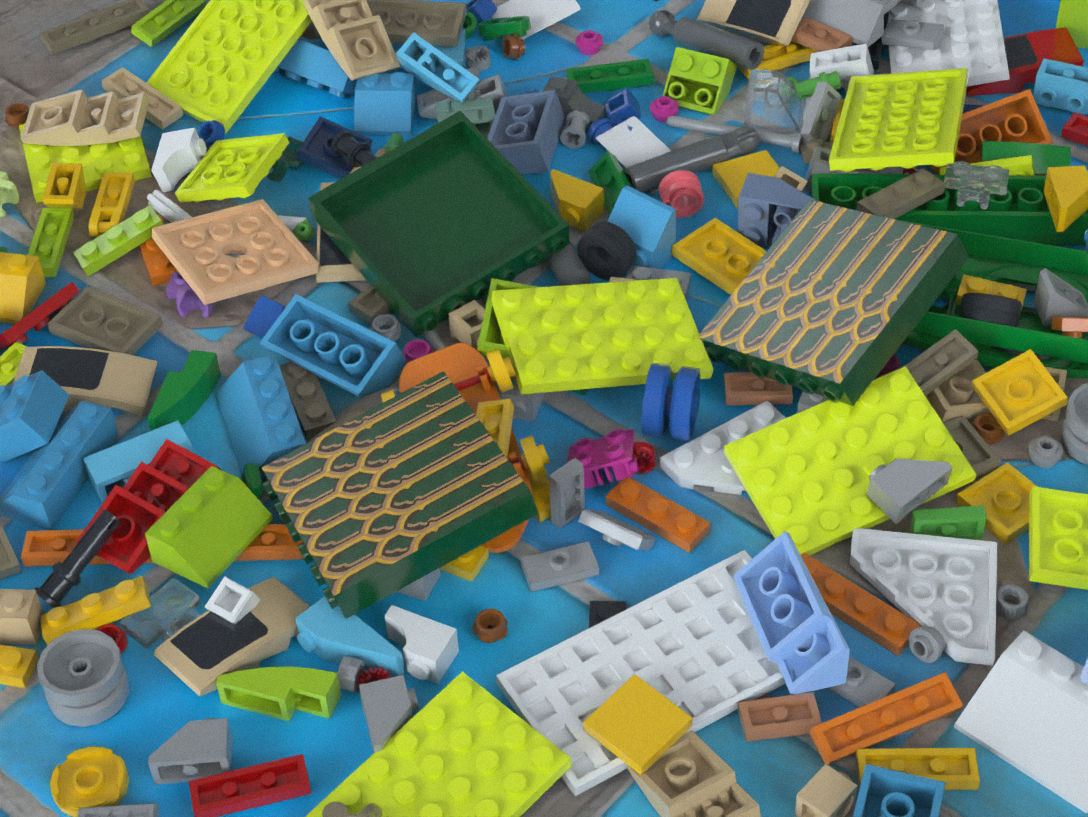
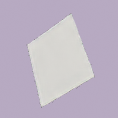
M509 0L497 7V11L493 14L492 18L529 16L531 29L526 31L527 35L520 37V39H525L581 10L576 0ZM505 34L502 36L503 38H505L506 36H510V34Z

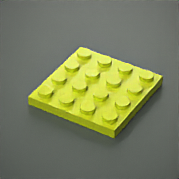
M25 124L19 125V129H20V134H21V136H22V133H23ZM141 136L112 143L84 146H51L23 143L36 203L43 202L52 163H82L86 191L99 189L104 173H133L135 181L152 177Z

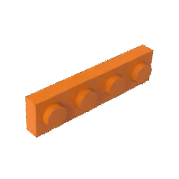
M807 553L801 554L832 615L897 656L909 646V635L911 631L921 626L919 623Z
M944 672L814 726L809 732L824 763L829 766L855 755L857 749H869L959 711L963 704L947 673Z

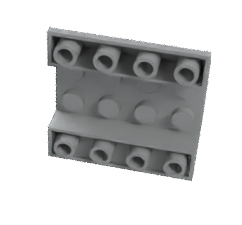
M810 0L801 20L808 17L853 36L852 42L857 45L867 44L869 47L884 35V14L899 2L918 7L925 0Z

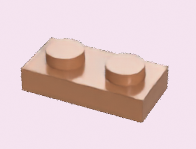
M805 17L800 21L791 40L821 52L852 46L853 36Z
M752 372L724 373L726 406L760 405L767 400L772 405L792 404L793 392L791 385L786 387L779 384L776 380L767 377L764 379L759 378Z
M814 692L739 702L738 713L746 742L810 734L809 731L812 727L822 723Z

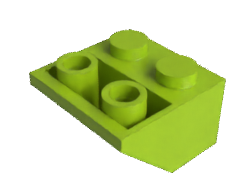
M676 47L662 96L674 99L679 107L715 116L730 93L737 65L730 59Z

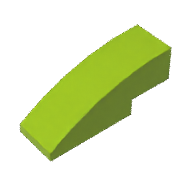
M263 667L219 675L216 680L222 704L289 722L295 710L330 719L341 697L338 674L314 668Z

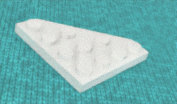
M767 400L660 457V468L681 488L694 489V485L714 487V492L742 495V491H746L724 454V445L784 420L786 417Z
M862 528L853 530L850 554L851 566L903 614L921 626L936 628L944 638V651L954 661L994 665L997 542Z

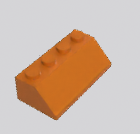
M1025 90L963 113L954 163L941 167L928 166L939 174L942 167L980 162V145L982 141H985L983 138H986L988 141L1052 144L1053 141L1031 90Z

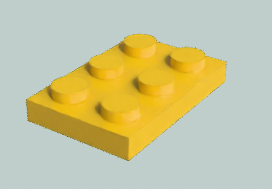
M717 218L712 219L672 245V256L729 295H732L767 252Z

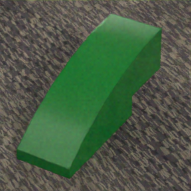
M982 141L980 145V162L1032 155L1035 174L1047 175L1048 167L1070 166L1071 147L1002 141Z
M191 350L181 373L168 372L148 416L151 431L177 420L182 426L205 403L221 377L216 353Z

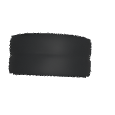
M598 222L592 225L580 238L577 245L578 256L586 269L604 280L610 281V277L620 278L636 259V247L631 237L622 228L610 222Z
M966 293L962 297L959 317L1018 327L1022 304L1018 300L1003 296Z

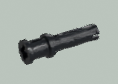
M341 131L332 141V152L338 156L345 157L352 167H363L378 158L372 154L370 147L366 143L355 140L349 131Z
M103 509L102 513L62 563L60 561L52 566L54 571L40 588L35 587L34 590H36L37 595L54 608L62 607L60 602L73 586H78L81 583L80 580L82 578L80 574L122 522Z

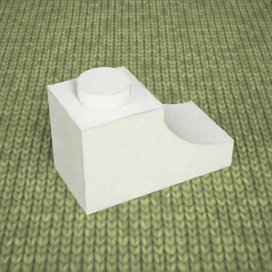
M867 44L811 53V78L819 77V73L822 72L829 74L837 71L841 86L846 93L851 76L874 75Z
M195 127L162 133L151 170L162 192L174 191L179 180L192 171L203 156L206 155L205 142L202 138H199Z
M391 605L385 614L387 635L389 639L397 642L403 648L406 672L417 679H427L439 684L459 652L457 629Z

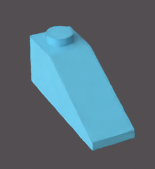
M414 32L396 53L401 68L408 73L415 74V78L461 103L465 101L480 83L479 78Z
M325 596L295 618L299 644L305 651L309 653L313 651L322 660L340 665L343 657L349 656L363 660L365 662L364 670L366 671L370 667L375 669L376 666L378 669L382 667L384 671L387 670L391 678L401 675L405 676L402 652L355 614L346 619L339 606L332 609Z

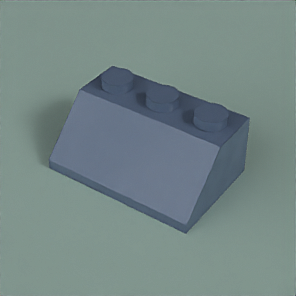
M556 90L501 98L487 139L521 175L540 174L550 169L566 118Z

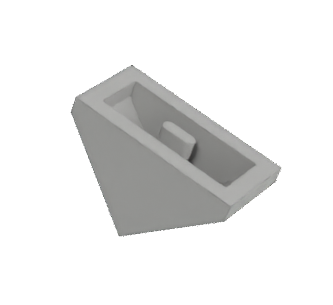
M1044 268L1040 271L1034 305L1043 326H1050L1052 324V316L1088 317V303L1082 292L1048 269Z

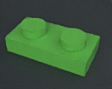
M984 506L913 510L910 533L981 540L986 522Z

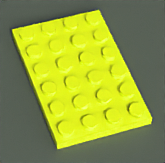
M210 0L146 83L181 106L184 114L202 123L213 120L222 123L226 134L312 20L302 0Z
M959 68L851 76L829 157L830 171L851 172L855 169L866 168L882 170L886 167L900 166L902 168H913L917 165L941 167L954 163L968 84V69Z
M677 278L492 291L491 302L508 356L516 374L515 378L520 394L646 384L648 371L652 363L669 364L673 371V382H675L677 372L682 366L699 368L700 379H711L714 369L704 344L699 339L698 329Z
M906 366L873 380L854 406L840 401L834 403L827 400L724 445V454L773 537L776 539L784 531L789 533L800 555L803 553L812 555L852 537L853 530L857 528L869 529L890 519L867 496L870 483L869 476L881 464L887 466L896 458L948 462L953 467L948 484L924 503L975 481L977 475Z
M462 671L390 738L382 751L372 754L305 817H323V809L331 802L343 803L347 807L349 814H359L364 807L374 803L382 809L381 817H520L572 767V761L567 754Z

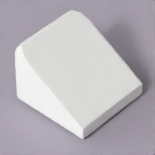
M224 576L205 605V608L236 624L257 606L260 599L253 591Z

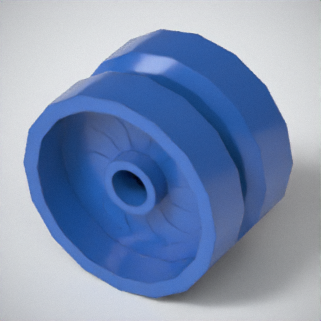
M652 363L648 371L643 398L642 434L647 437L660 438L665 433L670 418L669 430L673 440L690 442L693 437L700 406V369L682 366L677 372L673 386V371L670 365Z

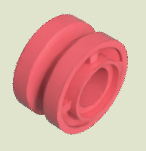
M678 170L669 173L661 180L659 184L661 202L676 209V218L690 217L702 208L704 196L700 180L693 172Z

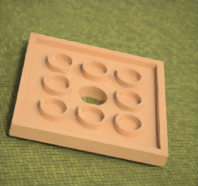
M263 199L152 228V239L204 305L318 273V262ZM236 253L242 255V256L237 257V258H232V257H228V256H227V255H229V254H236Z

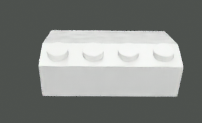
M1023 630L1002 653L955 722L954 728L1087 814L1088 684L1080 681L1084 667Z

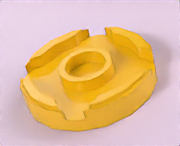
M89 746L75 750L66 756L67 760L61 766L58 763L52 772L50 788L54 802L63 813L72 817H78L79 808L117 806L126 795L130 781L124 760L105 747Z

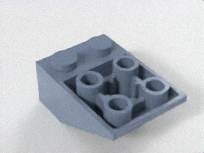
M748 173L739 194L738 233L760 247L770 248L809 200H817L779 178Z

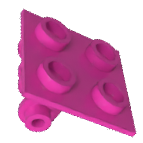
M622 429L614 430L606 434L605 437L594 440L584 438L569 446L567 463L574 458L583 463L584 489L597 486V481L599 485H604L601 468H604L610 483L614 482L612 468L617 481L633 477V473L639 472L636 458L632 459L634 429L628 431Z

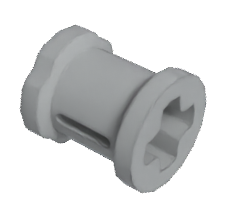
M575 110L567 114L565 120L566 127L560 134L561 142L571 149L581 148L585 144V132L589 129L590 125L589 116L584 112Z

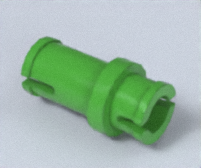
M837 71L829 74L822 72L819 73V77L794 83L799 101L812 97L818 82H828L834 89H841Z

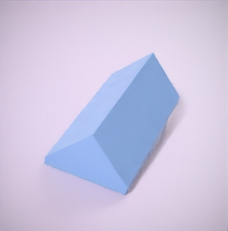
M784 531L734 574V580L766 656L769 660L778 664L791 694H801L846 684L850 649L789 533Z

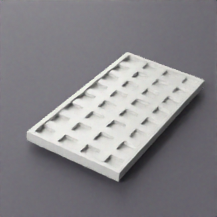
M745 550L496 675V684L519 717L571 758L572 767L561 777L574 796L628 768L625 762L583 730V721L634 674L693 718L692 727L687 732L691 730L696 732L738 709L739 702L756 700L786 684L778 664L769 660L766 656L733 577L734 574L752 560Z

